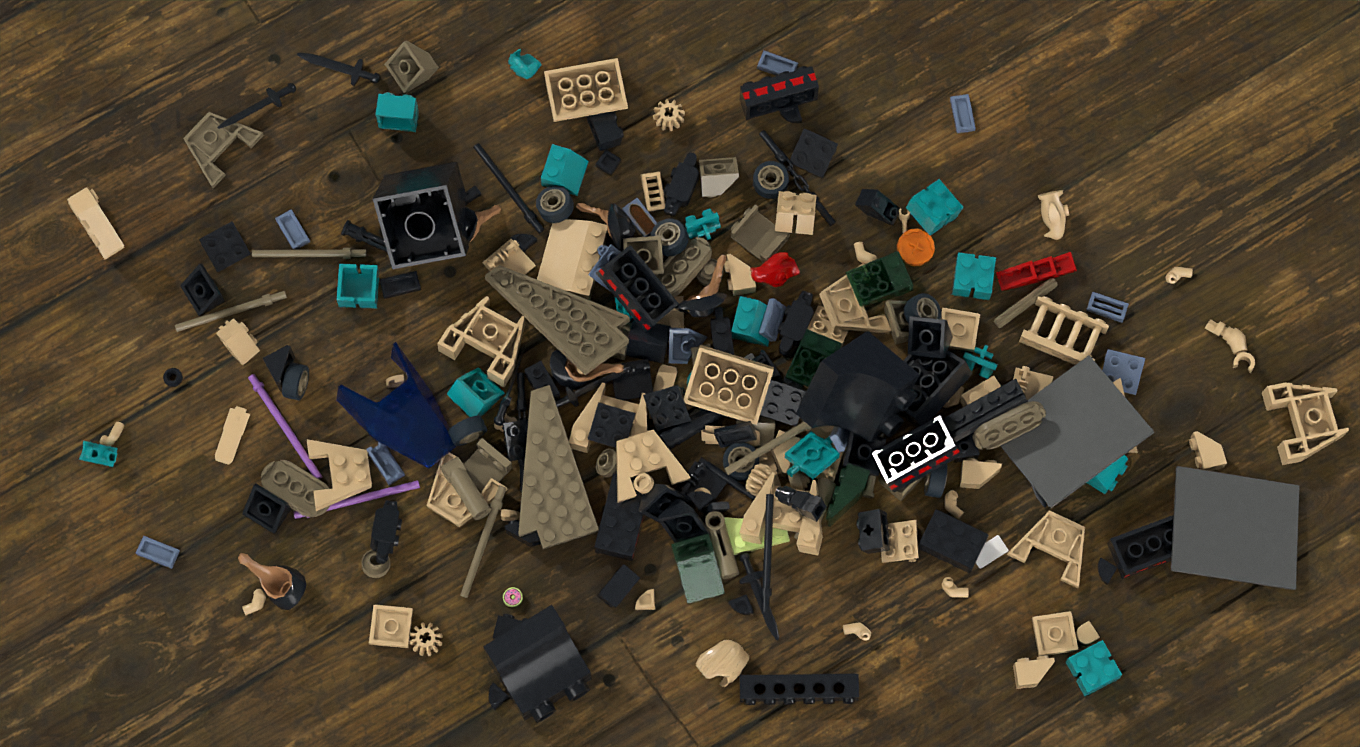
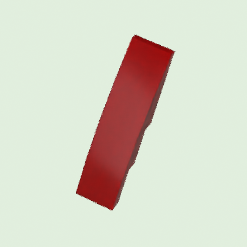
M1068 252L1053 258L1050 256L1035 262L1029 261L996 272L1001 291L1060 277L1077 271L1072 253Z

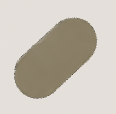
M694 237L695 239H689L686 248L680 254L669 256L663 263L664 274L656 275L673 297L679 295L709 262L712 256V249L704 238Z
M1031 401L1023 403L979 426L973 434V441L979 449L986 448L990 450L997 448L1038 427L1042 423L1041 419L1046 416V410L1040 402Z
M280 460L269 463L263 469L261 474L263 488L287 502L290 508L306 517H317L329 509L330 506L316 511L313 493L315 490L329 489V487L297 465L287 460Z

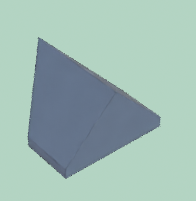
M670 328L669 363L688 364L692 357L691 347L702 345L708 337L689 328Z

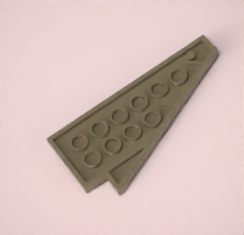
M501 265L485 275V280L585 375L629 344V339L619 330L630 322L628 315Z
M550 385L531 391L518 532L519 537L537 532L544 550L599 531Z

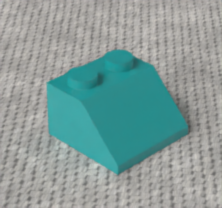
M552 144L541 175V185L544 187L562 186L568 190L569 194L578 196L589 161L570 149Z
M740 296L731 331L732 339L768 347L769 340L759 334L767 305L759 300Z
M476 368L457 378L447 393L452 401L463 409L469 417L484 415L505 394L493 381L488 379V376L480 368Z
M1123 455L1087 483L1103 494H1106L1108 490L1112 491L1118 483L1115 480L1118 474L1122 476L1128 467L1126 465L1128 458Z

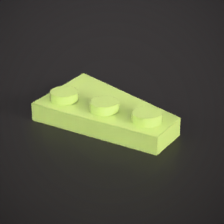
M724 517L734 555L764 548V537L762 544L742 540L740 535L742 518ZM773 528L772 546L790 541L787 530Z

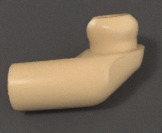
M1174 267L1167 273L1166 281L1174 284L1181 277L1191 278L1193 269Z

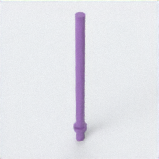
M255 374L250 375L248 379L254 386L253 390L258 392L311 474L317 479H321V473L313 461L309 459L307 452L264 389L263 382H260Z
M417 480L349 497L330 505L327 511L420 488L419 482ZM293 511L295 519L305 517Z

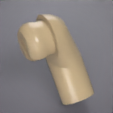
M863 242L854 243L856 257L859 262L869 266L876 264V255L866 252Z
M961 386L943 407L949 408L957 405L964 388Z
M116 422L109 436L103 435L101 437L100 444L112 446L119 438L124 424Z
M951 490L944 497L945 509L958 520L964 512L957 507V492Z
M950 577L943 579L942 588L950 597H968V588H957Z
M262 589L254 591L252 603L242 606L245 615L263 608L266 594Z
M860 622L843 625L844 635L854 633L864 641L869 640L871 637L870 630Z

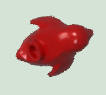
M786 252L774 254L760 267L750 268L753 281L766 283L773 287L783 286L787 279L800 274L795 260L789 257Z

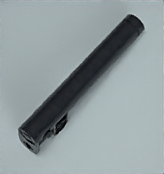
M761 350L760 355L752 359V361L774 367L772 380L782 379L764 350ZM700 409L690 415L691 421L674 425L668 431L659 434V437L667 448L671 450L676 445L678 446L701 432V430L705 429V425L710 426L724 418L725 415Z

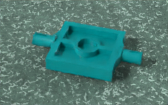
M811 431L785 453V459L791 462L793 466L786 471L787 474L792 477L798 471H801L811 479H814L840 457V453L832 447L831 444L833 442L830 435L824 439Z

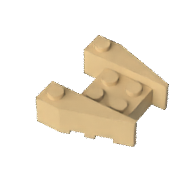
M86 187L68 198L67 201L106 260L122 250L124 244L98 205V196L93 189L89 190Z
M486 296L476 304V307L461 316L460 320L446 329L437 343L438 351L455 360L466 343L494 358V361L487 370L488 379L505 387L513 375L525 327V317L521 316L517 324L488 309L490 301L489 297Z
M602 382L573 424L569 438L571 449L588 453L591 440H588L598 402L636 413L629 437L647 432L646 402L643 397L645 393H642L639 404L604 396L606 387L605 383Z
M1281 383L1267 386L1264 389L1262 396L1266 410L1288 407L1296 438L1282 441L1277 447L1282 465L1303 461L1342 438L1349 431V428L1338 430L1329 400V398H1332L1337 393L1336 388L1310 387V385L1300 386L1292 385V383Z
M772 472L744 515L740 529L742 540L762 544L765 533L766 494H774L773 528L798 532L799 536L796 545L799 552L818 555L823 538L821 517L816 522L805 516L803 517L792 506L779 502L778 498L775 497V492L780 486H777V476L775 472ZM813 480L809 493L819 496L816 480Z

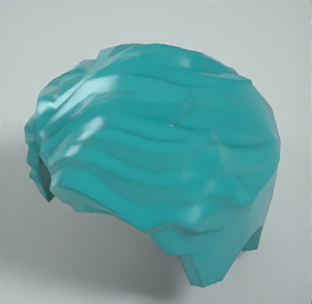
M518 49L513 54H510L508 64L517 76L529 79L535 75L542 64L530 54L521 56V49Z

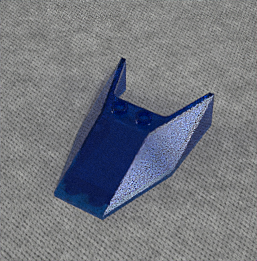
M395 342L392 347L391 359L406 373L408 379L380 402H374L340 385L338 386L336 400L376 441L429 469L457 446L454 445L448 433L450 428L433 393Z

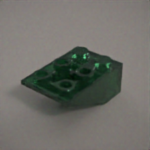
M899 251L845 272L860 307L893 299L914 291L913 283Z
M806 329L785 378L809 387L821 361L841 349L842 343Z
M847 464L846 469L842 468L838 481L840 487L836 486L832 498L834 505H829L826 514V520H829V527L862 498L869 478V470Z
M709 534L671 544V551L687 604L725 594Z

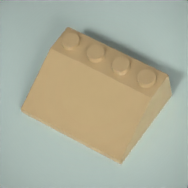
M618 58L544 71L554 122L628 109Z
M570 219L559 223H552L537 280L591 300L596 280L588 274L601 258L597 249L600 245L606 244L608 237L607 225L592 221Z
M700 345L684 396V402L745 422L751 421L752 424L757 425L774 367Z

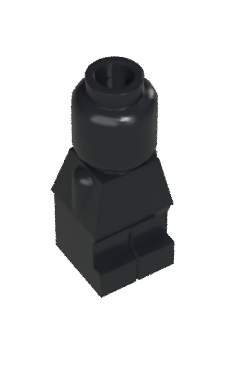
M780 486L776 489L775 497L778 498L779 502L792 506L803 517L805 516L816 522L827 508L821 497L814 496L809 492L796 491L788 486Z

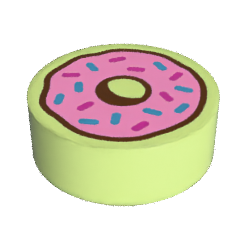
M511 587L504 592L503 601L506 606L516 608L522 603L523 596L519 589Z

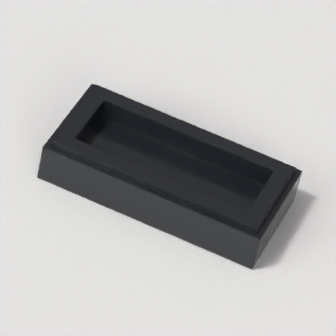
M417 271L379 279L384 299L421 290Z
M751 421L714 429V435L720 448L731 446L735 443L757 440V434Z

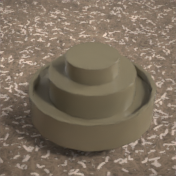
M710 258L709 262L696 275L699 283L704 286L709 285L717 264L716 259Z
M606 449L599 455L596 462L598 474L604 477H611L613 473L617 472L615 450Z
M798 471L792 477L788 475L791 488L805 491V488H808L807 484L811 483L809 476L804 472Z
M370 550L363 555L362 570L369 577L380 578L389 571L390 558L388 556L387 562L380 564L376 561L377 551Z

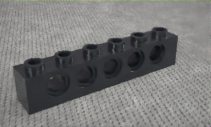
M859 674L740 675L739 678L740 702H744V705H755L756 702H764L765 705L784 702L786 705L795 704V701H803V704H815V701H823V704H834L835 701L853 704L859 699ZM800 685L805 691L802 694H797L794 692V687ZM816 685H821L824 688V692L817 694L813 688ZM841 685L844 688V692L837 694L834 692L833 687ZM762 686L765 689V693L758 695L755 693L754 688ZM782 686L785 692L780 695L776 694L774 688Z

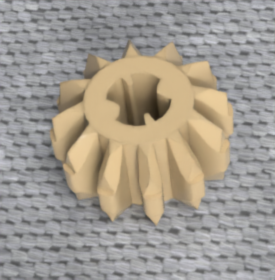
M666 99L665 104L659 102V107L654 108L656 114L653 115V119L657 120V126L662 125L663 131L666 127L673 131V126L678 129L680 127L679 123L684 122L683 116L685 111L681 110V104L676 105L675 100L669 103V100Z
M760 463L755 465L746 481L747 491L757 496L774 470L766 464Z
M421 623L422 629L415 626L414 629L417 633H410V637L414 639L409 642L410 645H415L413 647L414 652L420 649L419 654L421 656L424 655L425 651H427L428 656H431L430 650L433 649L437 653L436 645L442 646V642L439 639L443 638V635L437 634L439 632L438 627L432 629V623H429L427 628L424 623ZM426 636H429L430 641L427 640L426 643H424L422 638H426Z

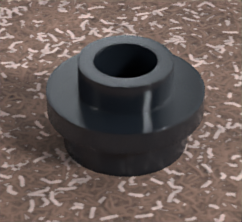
M170 368L165 371L163 380L166 385L176 387L182 382L183 375L179 369ZM172 375L177 376L174 381L170 380Z

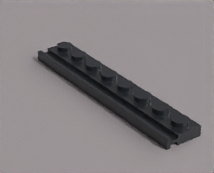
M1014 379L948 415L943 420L947 424L955 442L975 432L985 422L1028 402L1019 382L1017 379Z

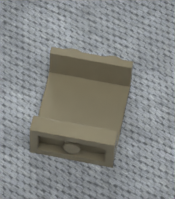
M756 204L752 209L749 207L743 214L744 218L740 222L737 221L731 228V238L762 263L776 254L790 238L789 232L775 231V225L758 212Z

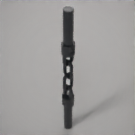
M765 130L761 131L759 135L774 153L777 161L784 167V162L787 161L790 164L786 170L790 171L794 176V183L801 191L816 195L815 192H810L806 180L801 175L796 174L793 170L792 162L778 148ZM799 178H801V180L806 185L803 186V188L797 182L799 181ZM816 195L815 208L829 226L834 225L836 221Z
M517 373L518 400L516 401V411H518V421L526 420L527 401H525L524 373ZM525 459L518 460L520 466V492H522Z

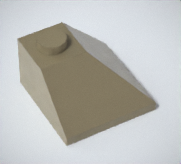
M404 41L384 64L403 93H407L429 80L439 68L428 52L409 41Z
M736 157L699 160L702 197L713 198L717 195H722L739 177Z

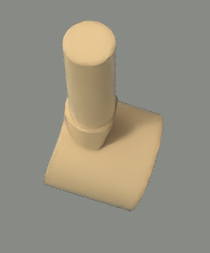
M900 208L898 217L902 221L904 233L907 231V220L910 217V212L907 210V214L903 215Z

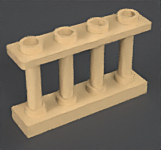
M1038 296L1035 305L1040 308L1031 329L1023 331L1019 342L1076 365L1090 355L1092 357L1091 353L1100 332L1106 334L1109 325L1101 319L1088 317L1082 311H1073L1065 304H1056L1048 297ZM1048 310L1058 315L1049 336L1043 338L1038 336L1037 332ZM1064 318L1074 321L1075 324L1066 345L1062 346L1056 343L1055 339ZM1082 325L1093 329L1084 352L1079 353L1074 351L1073 346Z

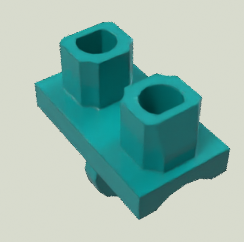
M711 209L704 210L700 219H696L693 215L685 218L689 239L705 236L706 240L711 239L710 233L721 228L718 213H713Z
M987 345L983 349L975 348L974 352L980 354V357L965 352L963 358H965L964 361H966L971 371L975 363L983 365L979 375L988 379L993 370H996L998 364L984 359V356L990 359L993 357V353L987 351Z
M83 441V449L79 460L113 467L116 462L118 448Z

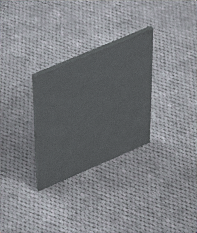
M1089 355L1028 400V402L1036 401L1043 405L1046 410V416L1041 419L1042 423L1035 429L1000 447L1048 504V507L1053 508L1151 436L1154 431Z
M1177 466L1171 571L1295 590L1299 485Z

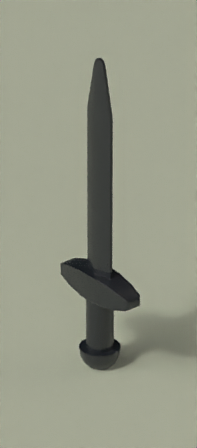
M297 53L299 57L309 63L351 75L352 86L357 84L360 77L371 80L373 83H379L381 79L380 74H373L363 70L364 61L362 59H359L354 67L315 54Z
M288 83V86L277 92L267 88V98L233 115L217 128L221 129L232 125L271 103L279 108L282 107L280 98L289 93H295L296 86L293 83Z
M525 345L518 357L506 396L500 402L497 417H494V423L498 426L505 423L504 417L512 399L509 396L522 360Z
M632 366L623 368L624 371L620 373H611L575 392L569 386L566 387L567 395L555 401L557 408L569 402L575 407L579 406L578 397L600 387L602 382L606 384L630 370Z
M748 553L740 555V562H743L747 575L741 578L739 583H750L760 610H762V596H760V588L762 586L759 579L763 577V571L755 572L749 559L751 556ZM769 607V612H762V615L774 638L779 640L777 624Z

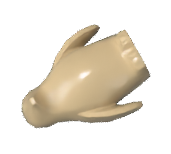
M1063 190L1038 195V198L1041 200L1043 222L1050 229L1044 236L1055 240L1063 237L1066 216H1069L1068 206L1063 205L1060 201Z

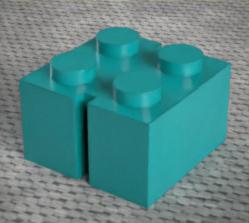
M388 92L379 94L375 114L378 127L416 132L419 115L416 98L411 95L395 96L393 93Z
M938 179L929 185L926 190L923 189L914 195L906 209L930 236L941 229L943 225H947L956 219L963 206L942 181Z
M958 252L952 295L969 297L971 288H973V298L990 300L996 257L979 255L977 259L974 254Z
M339 264L337 303L339 307L356 308V304H359L360 308H377L380 273L377 265H360L362 274H359L356 264Z
M1103 640L1069 657L1066 661L1074 678L1081 673L1082 676L1076 682L1084 696L1105 687L1122 676L1114 659L1109 660L1112 655Z

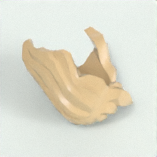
M723 640L702 653L696 662V667L707 679L715 676H725L720 685L726 687L741 674L742 669L749 661V655L740 644L732 640Z

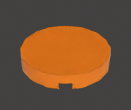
M918 228L904 232L897 243V253L900 259L907 265L914 267L928 263L935 251L931 235L929 236L928 233Z

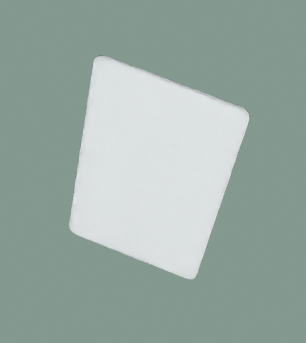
M999 535L984 544L976 561L980 569L1009 551Z

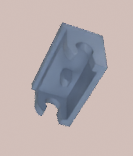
M381 441L378 442V446L375 448L369 447L366 449L388 485L405 476L386 445Z

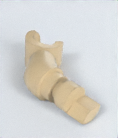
M1210 319L1205 329L1217 336L1222 335L1223 339L1227 341L1226 343L1230 345L1233 354L1236 355L1233 368L1238 367L1240 360H1246L1249 363L1248 371L1251 373L1255 365V359L1250 353H1247L1245 335L1237 328L1233 329L1230 326L1227 328L1225 327L1226 324L1221 321L1216 323Z

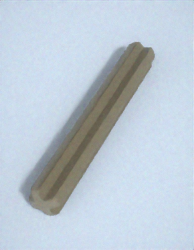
M1048 279L996 317L994 320L998 328L1003 327L1033 305L1038 296L1043 297L1055 289L1058 285L1055 279Z

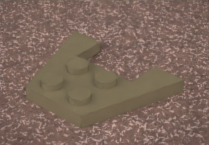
M208 112L183 139L213 189L226 176L213 162L237 137L252 148L264 134L237 122L218 129L217 127L227 119Z

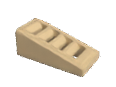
M660 172L641 174L647 211L665 209L666 204ZM656 179L657 181L655 183L647 184L646 180ZM658 186V190L648 191L649 187ZM659 193L660 197L649 198V195ZM661 201V204L651 206L650 202Z

